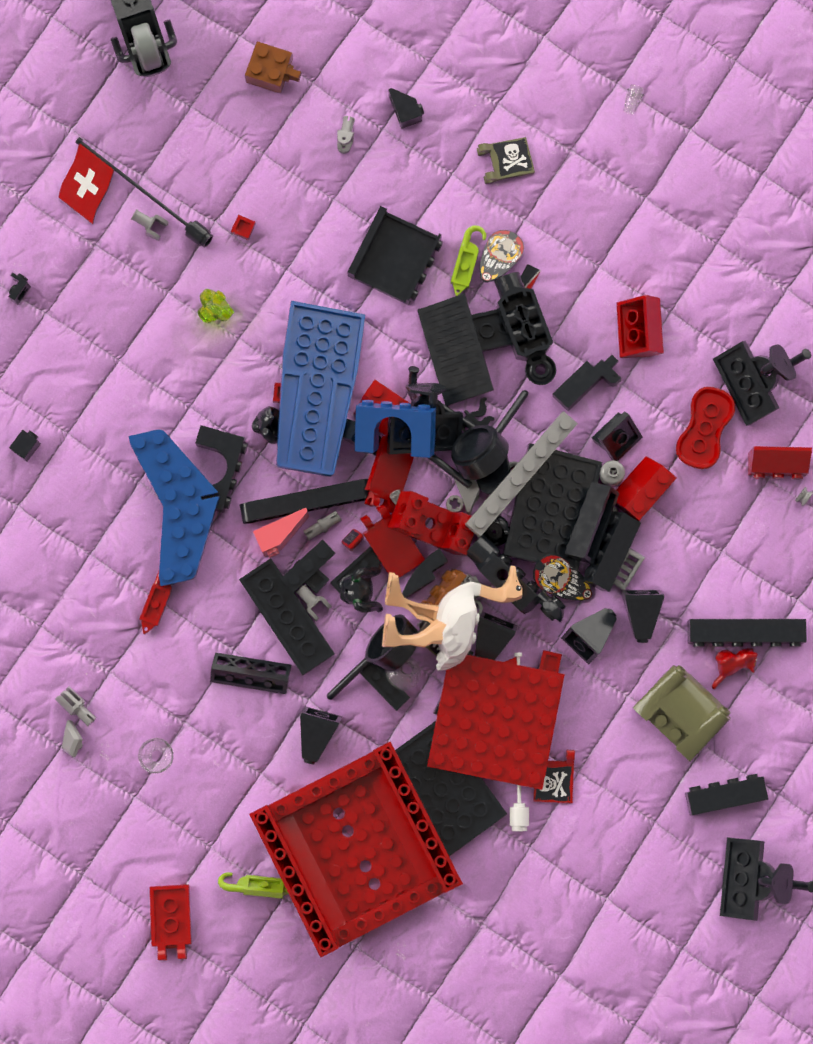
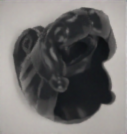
M268 406L259 411L252 423V430L261 434L271 444H277L279 410Z
M499 514L482 535H485L496 547H499L506 542V537L509 534L508 522Z

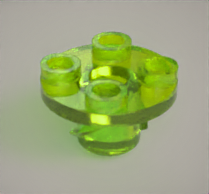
M205 289L200 293L202 306L198 309L197 313L203 322L211 323L217 319L227 321L234 314V310L226 302V297L221 291L215 292L211 289Z

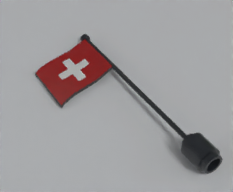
M81 137L76 140L75 143L79 145L72 166L62 182L59 198L86 220L94 224L97 209L109 189L115 171L186 226L185 236L194 243L204 248L210 244L213 235L205 226L197 220L187 223L85 144Z

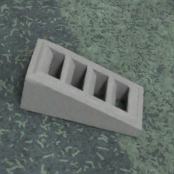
M630 548L624 562L626 561L634 567L630 569L622 564L621 568L630 574L627 576L619 571L618 575L626 581L623 583L616 578L614 585L625 591L645 557ZM628 555H631L632 557L636 558L638 561L635 563L634 561H632L631 559H629V558H627V557H628Z

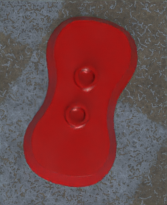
M703 387L694 394L691 401L690 423L676 444L677 456L686 465L698 469H708L718 461L721 451L720 438L722 431L735 413V402L730 394L715 387Z

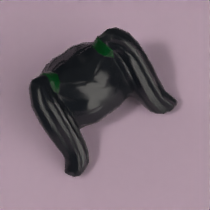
M381 565L360 568L353 575L350 574L343 577L339 582V589L341 590L340 599L347 604H353L354 609L361 613L382 612V605L379 602L371 601L373 596L371 578L382 572Z

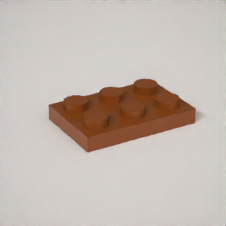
M447 570L442 575L441 579L443 580L440 584L435 585L430 590L429 594L431 595L427 600H423L421 604L439 605L442 598L448 592L458 587L467 575L460 570Z

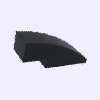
M440 548L430 554L411 575L402 593L404 598L407 599L436 580L433 572L448 563Z

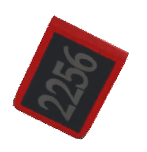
M352 529L341 542L348 550L353 551L364 539V536L356 529Z

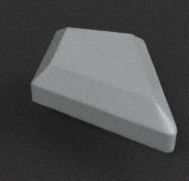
M68 720L65 727L62 749L72 757H76L78 750L83 746V739L73 721Z

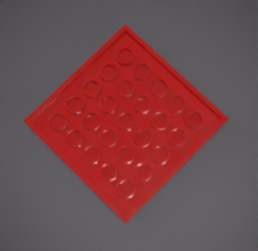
M466 655L460 664L446 670L427 767L543 790L565 674Z

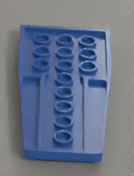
M296 301L290 302L282 356L276 466L278 468L331 477L334 474L359 366L365 314Z

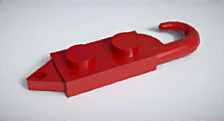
M159 571L139 618L144 635L159 625L172 592L171 585H160Z

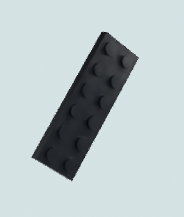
M270 558L239 580L301 674L305 675L335 655V653L295 593L282 582L281 578L283 575Z

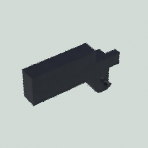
M613 355L605 361L601 359L594 367L586 361L552 394L553 398L569 411L601 379L612 387L617 386L621 382V377L612 368L619 361Z

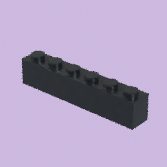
M689 619L687 621L688 644H693V647H705V644H712V647H724V644H731L732 647H743V644H751V647H763V644H770V647H782V644H789V647H801V644L807 642L806 619Z

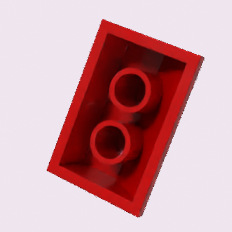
M643 295L616 302L620 358L651 357L664 354L660 298Z
M375 379L359 402L361 403L362 400H373L374 403L381 404L383 401L392 402V405L409 403ZM388 417L384 418L379 426V432L388 436Z
M754 446L748 452V475H753L755 479H763L765 476H772L773 479H784V476H792V479L795 480L803 479V477L809 474L812 447Z
M645 456L616 489L619 492V496L615 505L625 514L640 521L677 477L663 465Z

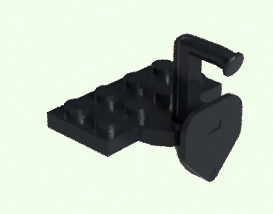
M745 340L713 358L746 426L780 409L771 391L777 386L780 376L786 381L795 379L796 371L794 366L806 359H810L811 352L808 349H803L801 353L789 359L784 348L777 344L769 348V357L762 355L754 357Z
M410 366L408 368L409 379L406 389L412 401L411 406L418 407L425 404L430 405V408H436L434 452L452 451L455 441L462 434L463 413L461 411L445 412L443 404L438 400V395L445 392L446 387L439 383H417V374L420 370L418 367ZM388 417L387 453H411L412 437L409 426L400 418Z
M727 837L720 916L757 921L759 901L767 900L774 895L777 903L788 904L792 897V889L813 893V881L793 880L794 870L790 864L780 863L775 870L772 865L764 862L765 841Z

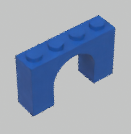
M362 400L361 403L356 405V452L374 453L378 450L381 421L386 417H397L402 419L410 428L412 437L411 456L430 458L434 455L436 408H430V405L425 404L418 407H413L410 403L392 405V402L389 401L377 404L373 400Z

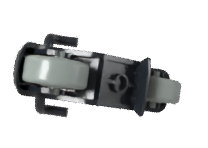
M111 0L129 55H123L118 37H112L110 40L117 60L120 63L132 62L135 74L141 77H152L166 71L171 65L167 50L177 44L171 20L164 21L170 40L165 43L151 0Z

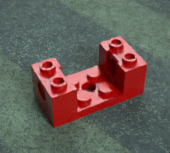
M413 491L400 492L388 528L453 555H467L474 532L465 523L471 518V515L463 512L449 511L428 502V497ZM428 518H431L433 521V526L430 529L425 525Z

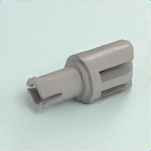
M70 686L55 698L71 716L77 715L87 727L97 718L85 707V701Z

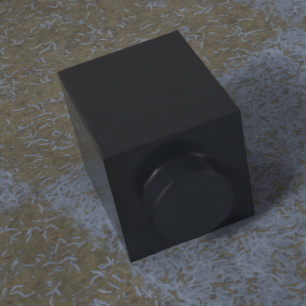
M22 429L9 449L28 462L41 443L37 440L38 436L30 430L27 433Z

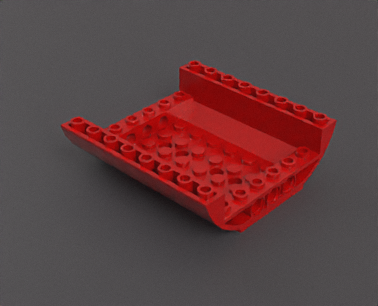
M391 741L374 749L373 752L249 814L320 958L463 884ZM336 808L344 810L345 815L342 819L334 817L333 812ZM346 825L353 827L354 832L350 837H346L342 833V829ZM364 860L371 863V869L368 872H363L360 869V863ZM372 878H377L380 881V887L376 890L369 887V881Z

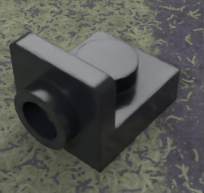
M12 272L10 276L17 282V285L15 284L11 287L8 297L12 302L19 305L31 286L28 284V279L20 273L16 275Z

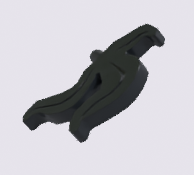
M483 397L480 399L478 411L469 413L468 410H465L466 416L464 418L475 425H489L490 421H494L492 416H486L482 421L475 418L486 414L487 406L485 401L487 398ZM462 425V431L465 432V427Z

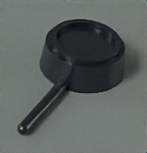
M523 390L496 429L489 425H477L466 430L457 438L452 447L451 458L463 478L468 480L481 479L494 472L504 462L509 451V444L501 434L527 398V390Z
M404 615L393 616L395 617L396 628L399 634L413 635L418 633V630ZM383 623L370 639L365 651V658L328 692L327 698L332 700L370 663L385 672L397 670L409 660L417 646L382 647Z

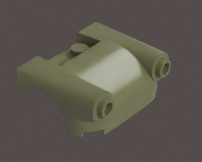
M673 665L633 707L646 721L649 720L677 746L676 749L688 761H691L731 719L729 716L731 714L730 711L680 665Z

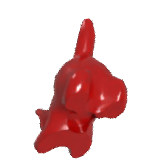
M753 648L742 649L736 654L729 650H721L715 658L718 662L720 675L714 680L712 689H716L726 677L735 674L743 668L749 669L754 673L758 654L754 652Z

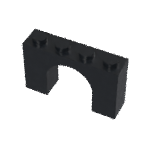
M200 425L195 442L196 446L218 452L227 461L225 476L221 481L213 484L219 493L204 496L202 500L220 496L216 511L224 513L225 509L230 507L232 499L229 498L230 492L235 490L237 484L235 479L236 472L240 473L242 467L240 459L242 454L245 455L248 444L245 437Z

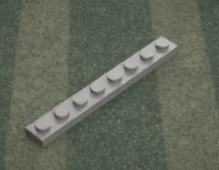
M563 411L465 525L480 537L578 423Z

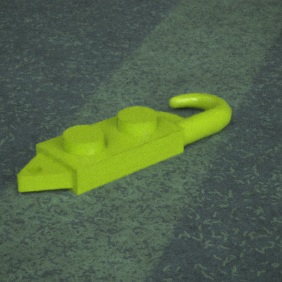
M477 225L466 229L450 283L453 285L456 296L460 295L466 288L469 289L478 257V247L470 242L472 233L478 231L482 234V239L486 240L485 230Z
M231 872L223 873L218 878L220 888L229 892L281 899L289 894L281 878L246 875L241 877L237 884L224 882L226 877L233 875Z

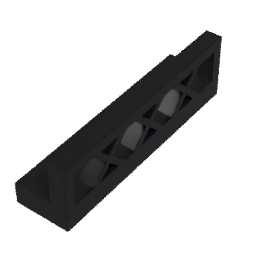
M215 652L210 682L287 694L291 665ZM218 660L227 661L228 664L222 665L217 664ZM241 663L246 664L247 667L240 668L237 665ZM260 666L264 667L266 670L258 671L256 668ZM284 670L286 673L285 675L277 674L275 671Z

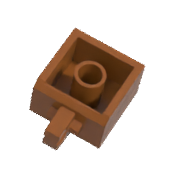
M257 41L245 73V79L248 84L281 93L285 82H289V80L299 82L301 71L293 69L294 66L291 65L293 61L292 52Z

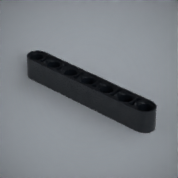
M368 479L242 503L239 506L243 524L285 517L304 508H307V511L310 512L365 501L369 494V491L365 490Z

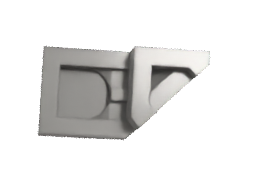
M455 479L463 504L469 515L475 502L479 499V487L476 480H470L472 485L467 489Z

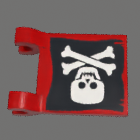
M566 749V761L548 760L543 790L534 788V802L573 803L574 750Z

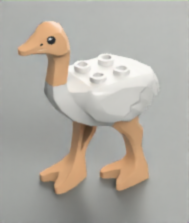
M510 567L509 575L502 587L492 588L483 584L468 582L448 592L442 598L439 605L421 604L404 598L401 593L398 575L389 572L385 605L403 607L409 610L417 619L427 621L430 625L417 634L401 635L397 631L395 617H392L391 614H386L382 647L412 645L424 648L431 644H438L440 652L436 657L438 661L436 665L437 671L447 670L460 664L476 640L474 628L475 625H478L479 613H477L474 596H481L499 603H510L522 599V587L517 577L516 567Z

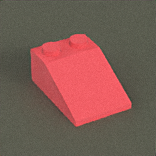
M307 508L253 531L264 557L269 556V558L280 554L279 551L285 547L309 518Z

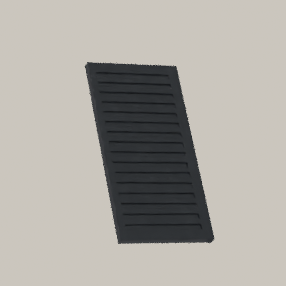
M464 293L427 307L419 308L417 310L438 382L446 387V391L442 393L445 405L448 407L449 405L494 391L466 294Z

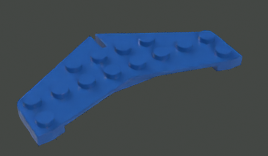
M158 429L129 436L130 445L163 505L159 565L160 585L166 586L192 580L197 575L220 496L202 500V497L219 492L165 431Z

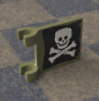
M526 137L478 145V156L489 153L494 172L485 173L483 177L485 184L535 173Z

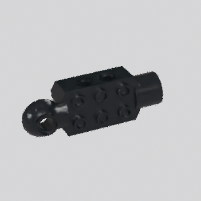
M519 272L504 275L494 281L500 296L496 307L513 353L517 360L526 361L525 373L529 381L537 385H546L556 375V364L546 355L552 347L553 340L534 289L524 287ZM539 366L543 367L545 369V374H537L535 368Z
M482 535L467 550V556L496 588L502 587L507 579L502 577L501 571L505 569L509 575L510 567L513 566L511 564L512 560L509 556L499 553L500 550L485 535ZM517 567L516 573L522 586L523 595L522 599L511 603L523 614L529 613L540 603L542 605L540 610L551 621L556 619L562 622L564 617L563 610L566 608L564 603L555 595L550 597L544 590L539 592L540 588L536 586L533 580L528 581L524 577L526 573Z

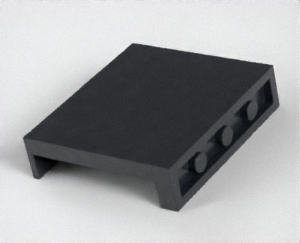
M380 206L347 271L348 277L409 305L411 300L415 301L419 291H417L419 284L423 285L427 274L425 272L427 267L431 268L435 258L433 255L435 251L439 252L442 247V234L439 233L437 236L388 213L387 208Z

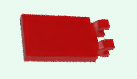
M382 435L365 487L369 494L364 504L370 507H378L381 498L384 499L382 504L389 513H393L395 504L389 496L396 490H404L414 457L411 456V453L388 454V436Z
M381 504L376 508L382 517L381 520L373 524L367 515L360 518L367 529L363 532V535L388 575L389 572H392L400 578L420 565L425 559L410 536L388 528L392 514L390 515L387 508Z
M189 884L150 887L152 947H158V960H167V949L177 948V959H187L186 945L192 944Z

